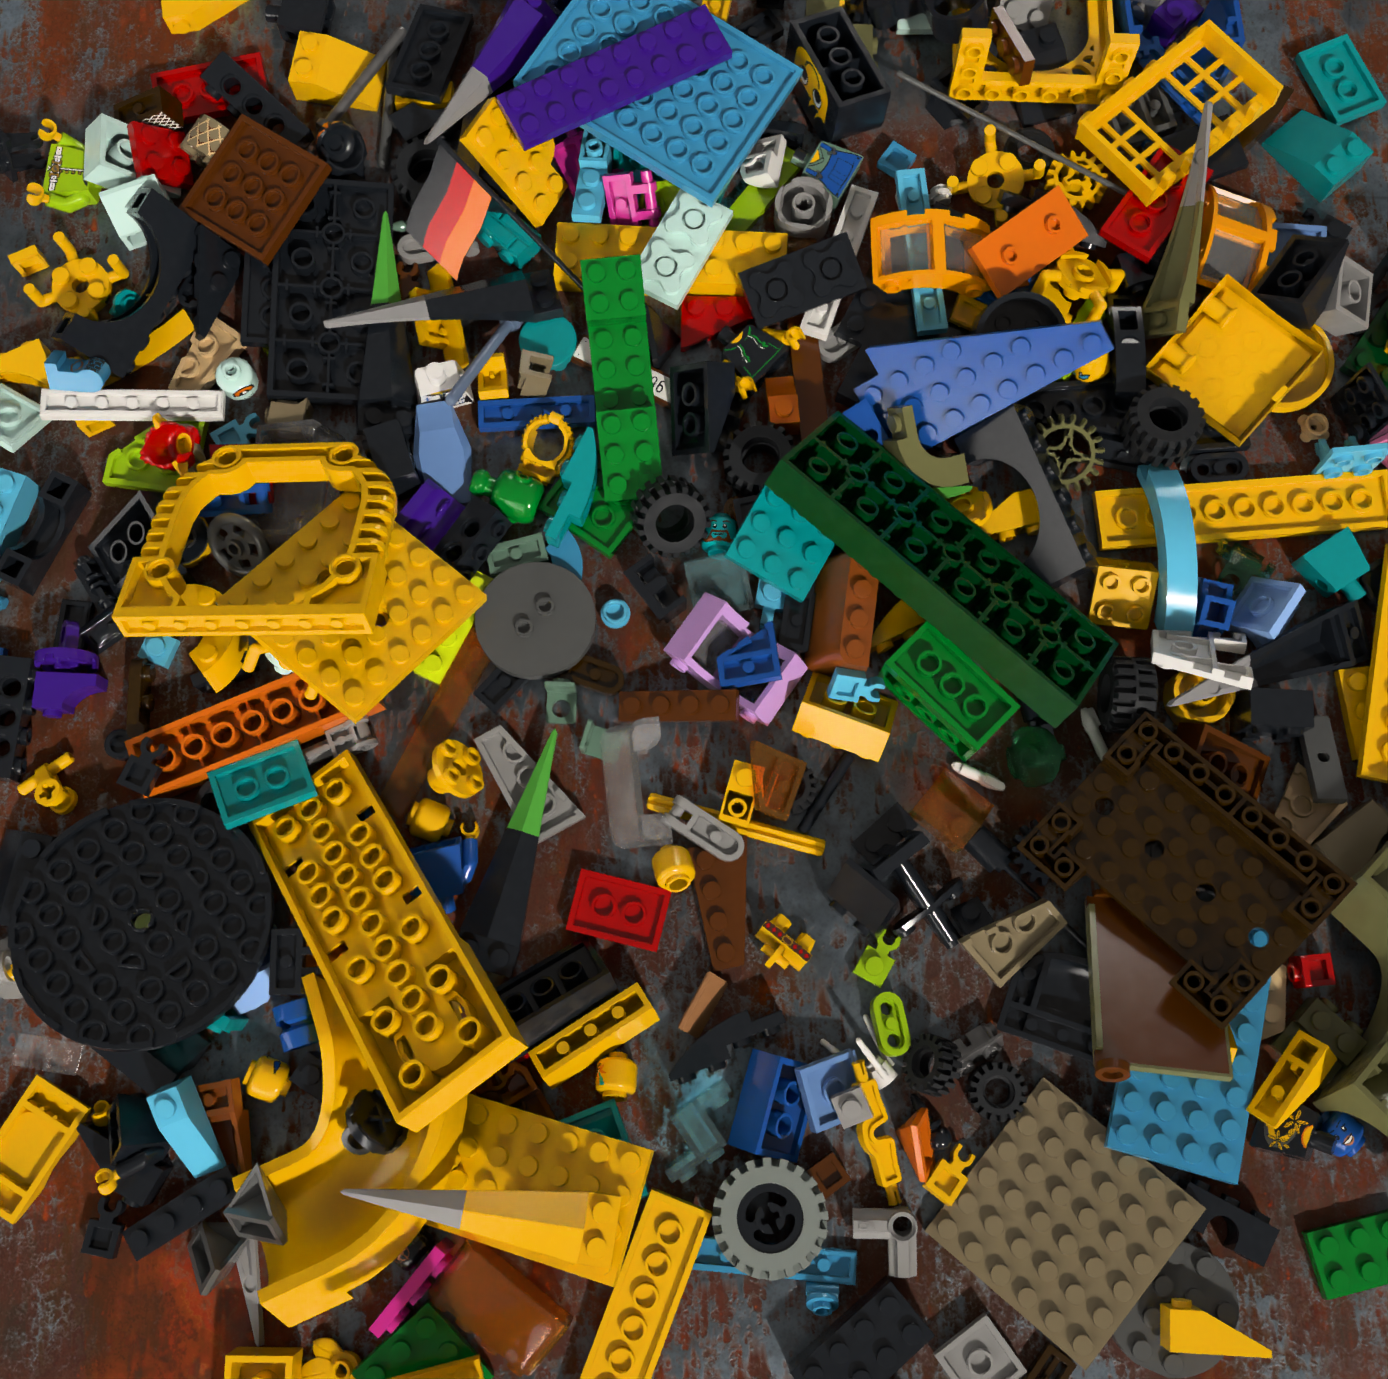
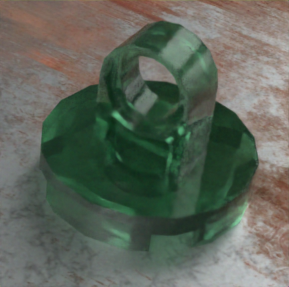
M1221 539L1215 548L1216 553L1227 560L1217 581L1222 582L1224 576L1228 574H1234L1240 579V586L1233 590L1232 596L1241 593L1252 574L1269 579L1276 569L1272 562H1269L1267 566L1262 563L1265 557L1235 542L1230 547L1228 546L1229 541L1227 539Z
M1042 726L1019 728L1011 736L1015 737L1012 746L1007 747L1006 750L1007 765L1014 779H1020L1025 787H1041L1051 783L1059 772L1061 762L1068 759L1064 744H1058L1055 736Z

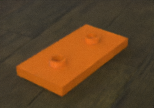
M1058 185L968 248L967 251L998 299L1009 294L1089 235Z

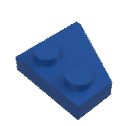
M773 621L764 624V628L752 637L747 636L742 639L735 648L728 649L716 657L721 689H732L782 680Z

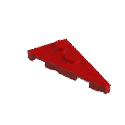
M686 296L681 307V352L690 350V346L704 340L708 342L715 339L719 332L727 325L733 330L747 325V321L753 319L746 298L740 296Z

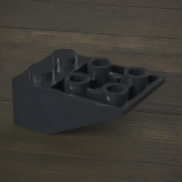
M1369 362L1329 399L1332 403L1333 411L1337 416H1340L1345 424L1348 436H1355L1359 445H1367L1369 442L1388 433V390L1371 362Z

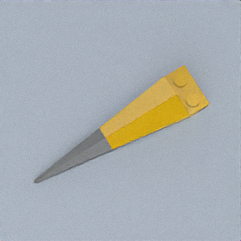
M344 1189L340 1191L343 1195L568 1262L603 1268H611L622 1199L621 1196L591 1191Z

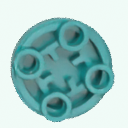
M564 317L536 323L526 322L520 331L519 346L521 351L525 349L554 356L551 370L562 371L567 367L575 353L577 336L573 325Z

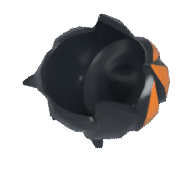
M328 121L319 128V133L316 137V151L318 153L317 157L328 163L332 168L330 172L331 179L340 177L341 180H346L353 173L366 179L363 170L366 169L364 161L368 153L361 133L351 124H346L344 121Z

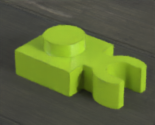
M886 929L876 939V948L869 945L865 947L852 971L853 974L878 988H881L895 962L888 954L890 951L897 949L901 942V938L897 936L892 945L885 944L883 936L886 933Z

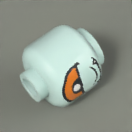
M231 357L222 361L217 367L215 374L216 382L221 390H224L227 397L242 401L255 394L258 389L259 380L256 372L246 360L240 357Z

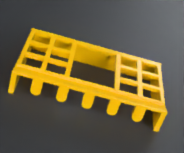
M1210 19L1200 27H1193L1185 39L1178 44L1175 42L1170 45L1162 57L1157 61L1155 59L1151 60L1138 76L1128 78L1120 90L1115 94H1108L1092 112L1088 110L1078 120L1075 139L1079 140L1138 196L1146 207L1189 174L1196 143L1179 156L1128 108L1129 105L1162 79H1165L1203 113L1204 104L1190 90L1204 80L1217 92L1208 101L1215 104L1223 98L1236 110L1223 122L1212 112L1211 122L1216 127L1210 132L1209 158L1273 107L1284 87ZM1203 47L1208 49L1218 59L1205 70L1191 58ZM1183 63L1187 64L1198 75L1185 86L1171 74L1172 71ZM1223 64L1237 76L1224 88L1210 76L1212 72ZM1242 81L1257 94L1244 105L1229 93ZM1120 112L1135 124L1122 136L1108 124ZM1100 128L1114 140L1112 144L1098 132ZM1139 130L1154 142L1141 154L1126 141ZM1121 146L1133 160L1130 162L1116 148ZM1158 148H1161L1173 160L1160 172L1145 159ZM1140 164L1153 178L1149 180L1135 166Z

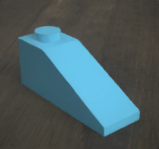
M191 1075L161 1086L146 1097L159 1131L195 1179L222 1169L227 1165Z

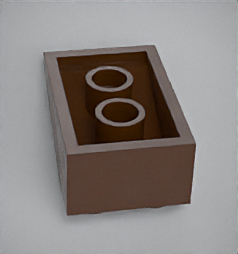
M1179 722L1175 735L1257 801L1271 757L1206 723Z

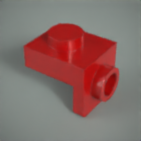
M1331 953L1289 957L1287 974L1289 980L1293 982L1294 988L1336 985Z

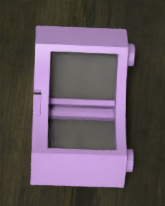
M705 592L666 645L664 651L672 658L670 664L682 673L688 672L709 690H722L719 682L716 657L728 649L735 648L738 642L745 637H752L755 634L747 628L750 623L740 616L727 601ZM777 643L782 680L732 688L739 690V710L741 711L739 715L752 724L758 721L768 726L808 669L797 653Z

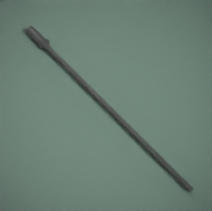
M898 71L896 76L987 124L994 125L996 129L1124 196L1128 192L1124 188L902 71Z

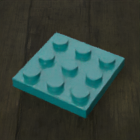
M764 484L723 557L801 603L805 600L835 543L825 537L820 530L800 516L795 509L782 498L776 496Z

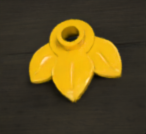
M323 1337L313 1341L315 1358L302 1366L301 1379H356L351 1374L352 1370L361 1362L356 1353L342 1350L337 1341L332 1338ZM340 1364L346 1367V1374L341 1370Z

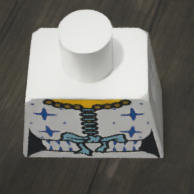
M455 360L441 363L432 362L425 367L414 370V385L418 405L445 401L447 394L465 372ZM471 385L453 406L454 408L475 403Z

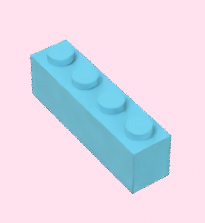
M0 468V558L7 547L17 545L41 490V487L26 475Z

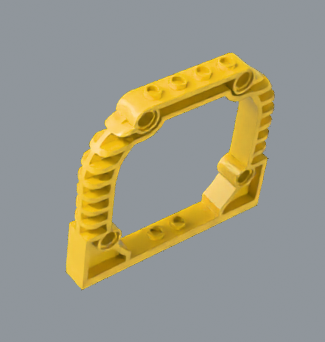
M352 442L223 446L214 452L212 459L199 463L196 467L197 472L183 474L176 480V486L169 487L163 494L164 500L160 501L156 507V515L152 518L151 529L147 532L146 543L142 546L140 552L141 557L132 558L111 616L124 637L373 634L387 577L384 563L387 559L391 533L394 529V520L398 511L395 488L388 475L379 469L373 461L361 456L359 448ZM329 481L332 487L339 491L361 493V502L347 553L336 556L330 562V576L316 588L305 594L303 604L186 606L181 595L186 590V582L178 567L194 521L200 511L217 496L242 493L256 483Z

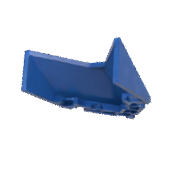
M1112 0L1113 11L1122 33L1140 34V46L1135 60L1144 68L1151 60L1155 59L1157 61L1162 57L1166 50L1160 45L1159 36H1152L1143 27V24L1141 25L1132 15L1131 1ZM1210 0L1196 26L1200 27L1210 19L1242 48L1245 43V35L1239 0ZM1205 47L1191 56L1204 70L1218 60ZM1185 63L1171 72L1184 86L1198 76ZM1223 64L1212 72L1210 76L1222 85L1230 70ZM1162 79L1158 84L1200 126L1202 113L1167 80ZM1204 80L1190 90L1203 104L1217 93Z

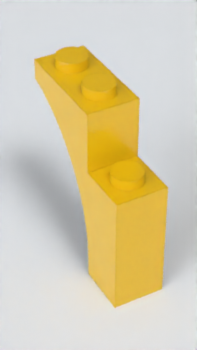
M38 338L26 341L20 347L9 352L0 353V382L3 384L23 383L41 388H49L44 362L51 354V351ZM79 355L74 358L71 357V359H82ZM75 421L77 427L88 437L116 426L114 421Z

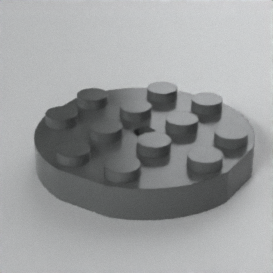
M1182 1241L1111 1336L1118 1348L1135 1364L1167 1378H1188L1201 1374L1216 1365L1224 1355L1169 1352L1160 1345V1303H1169L1171 1298L1192 1300V1305L1234 1329L1239 1319L1238 1298L1227 1271L1209 1252Z

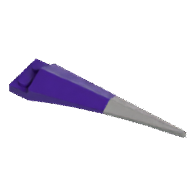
M545 0L507 1L481 51L425 138L424 144H429L522 69L558 19Z

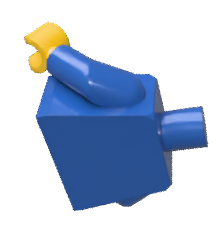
M476 821L475 830L471 833L465 832V823H461L460 830L465 838L463 841L461 836L409 848L446 914L456 910L453 896L464 892L465 885L472 881L478 864V841L476 838L480 834V829ZM416 887L409 894L418 897L422 893L419 887Z

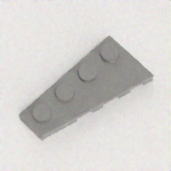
M499 725L473 740L514 814L536 767V763L512 736ZM550 778L538 844L586 818Z

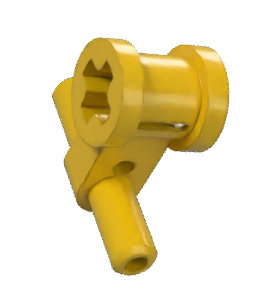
M66 752L50 764L44 763L34 770V775L19 784L17 790L21 795H27L35 789L34 797L37 803L50 807L57 814H68L75 808L78 795L73 789L62 786L57 773L74 762L73 755Z

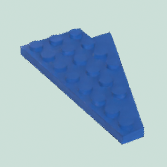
M1101 320L874 345L868 347L865 351L878 374L856 386L853 390L860 401L866 398L889 439L892 438V433L887 425V408L912 405L918 438L922 447L927 450L1112 351L1114 345Z

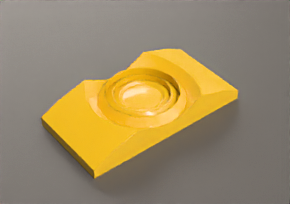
M41 1074L35 1076L0 1128V1216L11 1224L17 1223L44 1189L54 1167L77 1139L79 1123L86 1122L92 1109Z

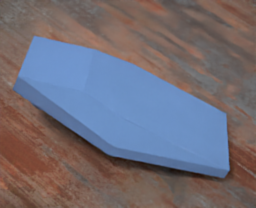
M445 401L416 405L413 458L421 483L423 484L429 478L461 504L469 503L472 499V494L469 491L472 480V448L454 407L447 405Z

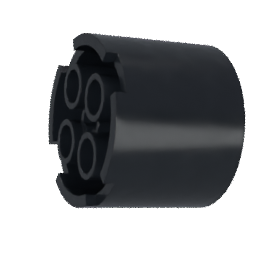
M1021 291L1004 295L986 306L973 321L969 335L1066 323L1060 310L1049 299L1037 293Z

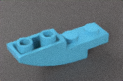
M585 130L578 159L580 170L571 216L573 222L601 223L603 210L607 208L602 176L612 173L614 148Z

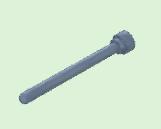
M499 322L500 326L445 397L447 405L454 406L509 332L519 330L524 322Z

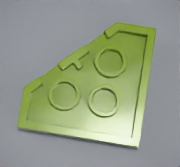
M173 421L178 424H189L197 428L201 436L200 446L202 450L204 449L210 422ZM154 424L135 436V441L123 449L117 448L108 455L102 480L106 486L165 493L169 487L176 486V480L180 477L177 471L164 470L152 466L150 463L146 464L140 459L141 454L139 453L145 444L146 433L150 431V428L154 427Z

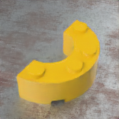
M186 584V590L181 595V598L186 606L216 605L215 601L223 594L208 586ZM248 635L203 636L198 646L189 653L216 693L224 689L242 668L243 663L241 660L244 652L248 651L249 646Z

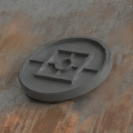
M546 562L523 563L499 574L483 591L487 595V601L475 612L476 635L488 659L505 673L528 680L555 677L575 666L589 650L596 631V610L587 587L569 570Z

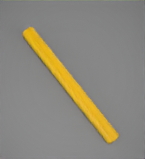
M650 793L646 806L652 811L663 814L665 812L669 813L674 805L672 803L674 798ZM696 805L718 819L720 811ZM684 811L680 818L690 820L692 815ZM751 819L748 828L721 821L743 836L816 856H822L824 853L826 841L820 838Z

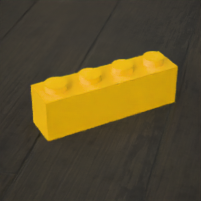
M636 982L530 1050L528 1054L542 1079L553 1090L658 1022L660 1018L640 985Z

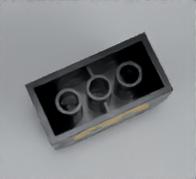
M836 7L790 21L785 58L804 69L802 77L793 88V91L819 138L822 141L831 143L881 127L885 119L891 90L843 7Z

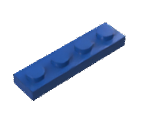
M595 395L478 401V428L480 433L524 430V428L526 429V424H529V421L533 420L534 417H539L541 414L550 415L552 411L564 415L563 421H566L571 428L595 427ZM550 423L540 426L538 429H557L559 426Z

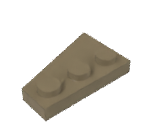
M1042 898L957 941L991 981L1001 988L1068 922L1049 900Z

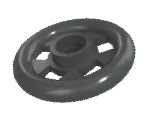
M231 512L222 513L214 517L208 526L207 539L212 554L227 571L236 576L244 577L271 554L268 541L263 532L254 522L243 515ZM236 526H237V527L243 529L244 531H237V532H236V531H235V528H236ZM221 528L228 533L225 538L220 535ZM254 545L257 547L258 554L252 552ZM224 547L233 558H230V556L225 552ZM248 559L251 566H244L242 560Z

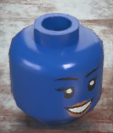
M1320 1112L1319 1114L1323 1118L1320 1130L1338 1137L1333 1155L1336 1157H1343L1345 1155L1352 1157L1366 1141V1137L1363 1135L1364 1127L1362 1123L1352 1115L1344 1112Z

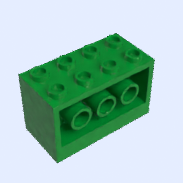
M928 621L884 663L877 676L883 678L885 687L964 763L1021 707L959 647L945 638Z

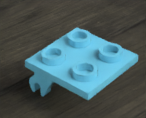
M1348 436V440H1344V447L1330 449L1326 439H1318V443H1315V453L1319 457L1320 462L1311 471V474H1323L1325 479L1340 477L1343 475V472H1353L1354 476L1368 475L1388 455V443L1359 445L1355 436Z

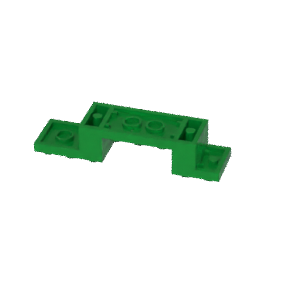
M638 254L580 260L596 401V420L605 502L638 499L636 492L639 489L644 491L646 489L644 484L650 480L653 484L656 482L655 477L662 475L641 257Z

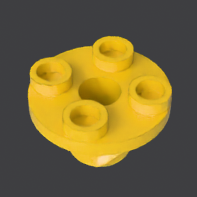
M446 739L438 744L432 753L433 767L427 773V781L430 787L439 794L451 793L459 798H469L484 788L482 769L479 764L481 761L479 752L474 747L468 748L463 743L452 739Z

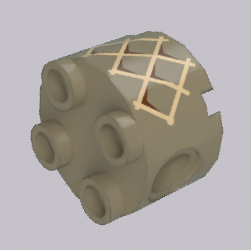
M201 114L179 147L191 156L190 159L195 164L205 169L230 130L210 116Z

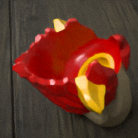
M159 413L154 414L152 417L154 427L150 428V431L146 433L145 444L139 453L141 454L140 459L146 464L150 463V465L164 470L177 471L180 476L188 472H197V465L206 461L204 451L200 446L201 436L198 429L189 424L167 421Z

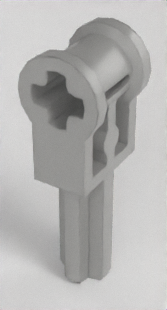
M365 715L356 724L349 719L338 726L324 731L326 740L302 750L308 767L332 756L335 758L346 749L352 754L357 755L376 747L378 741L372 737L367 724L369 721L368 716Z

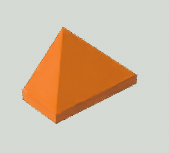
M921 1107L895 1132L919 1182L926 1183L936 1162L934 1150L931 1148L928 1109Z

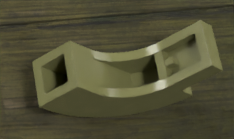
M912 405L887 408V425L892 433V438L882 441L886 451L929 486L953 487L969 483L964 453H947L934 457L922 447L918 438Z

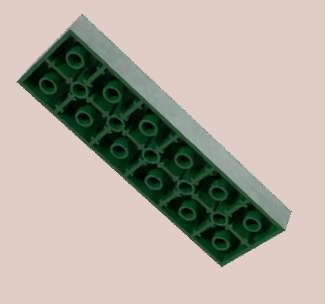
M836 411L782 457L765 482V485L776 496L782 498L800 516L820 530L825 537L839 546L849 557L864 567L870 575L877 578L895 596L902 599L920 617L927 620L945 638L952 641L969 658L977 662L994 679L1002 683L1019 700L1027 704L1055 729L1078 708L1119 645L1118 642L840 411Z

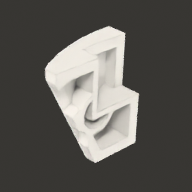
M782 134L757 141L740 166V173L745 183L760 188L778 187L787 143Z

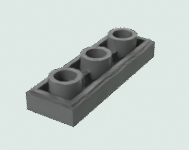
M1314 716V728L1303 732V736L1299 737L1313 803L1344 804L1348 800V795L1329 716Z

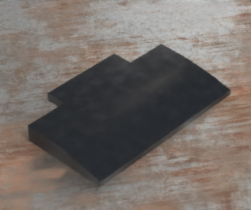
M326 178L268 266L245 252L240 342L242 346L269 348L267 398L269 403L271 401L277 402V399L300 403L308 398L312 405H356L368 324L325 328L323 321L371 308L381 222L385 211L388 213L393 243V183Z

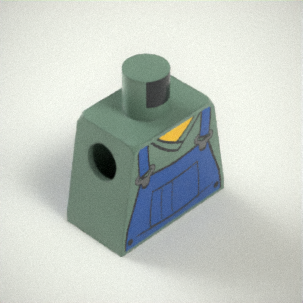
M821 141L813 154L798 147L791 159V163L803 169L801 176L815 178L824 184L823 187L832 196V213H834L859 171L864 157L826 141Z

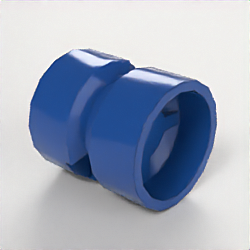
M307 997L279 1005L272 1009L276 1026L283 1030L279 1037L284 1053L319 1042Z

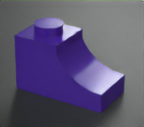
M1166 0L1153 12L1146 30L1152 36H1159L1160 45L1166 49L1201 17L1204 8L1195 0Z
M36 671L31 707L43 712L42 716L47 718L59 719L62 718V714H74L75 707L84 698L95 693L107 692L108 680L98 674Z

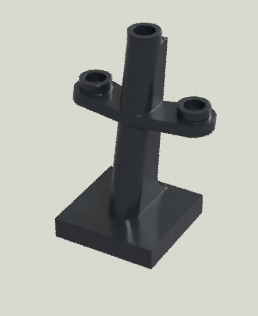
M904 829L900 833L905 838V841L898 846L883 845L876 851L881 857L873 866L860 863L859 866L877 881H881L892 873L916 907V910L893 925L891 931L895 936L899 935L901 939L907 937L916 929L914 924L924 919L940 943L944 944L947 949H951L959 944L957 940L962 937L940 905L946 899L953 900L963 893V881L960 877H956L947 882L933 895L909 860L910 857L930 843V841L922 831Z

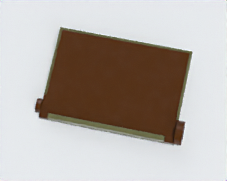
M1094 890L1092 896H1086L1085 918L1093 1066L1095 1067L1096 1078L1105 1082H1122L1130 1077V1071L1231 1082L1233 1079L1228 1025L1221 1031L1168 984L1186 963L1104 890Z

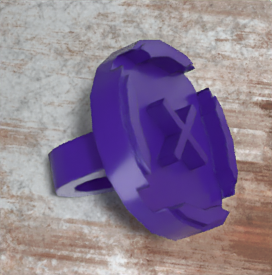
M64 620L60 632L59 647H48L35 651L34 666L38 668L42 665V670H45V672L80 673V670H87V674H93L99 669L100 657L95 653L78 649L79 622Z

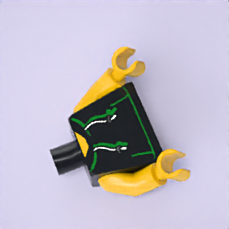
M749 324L738 334L727 325L719 332L717 339L726 346L722 351L721 362L735 363V391L740 393L741 398L745 400L748 396L751 397L765 383V378H770L787 361L788 345L793 350L800 348L797 340L806 339L800 327L794 326L787 331L764 328L758 331L757 327Z

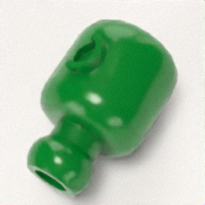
M476 469L469 486V491L474 496L489 497V504L497 508L512 524L517 522L529 524L534 520L545 489L539 480L519 473L518 470L510 469L501 471L497 478L491 476L484 469Z

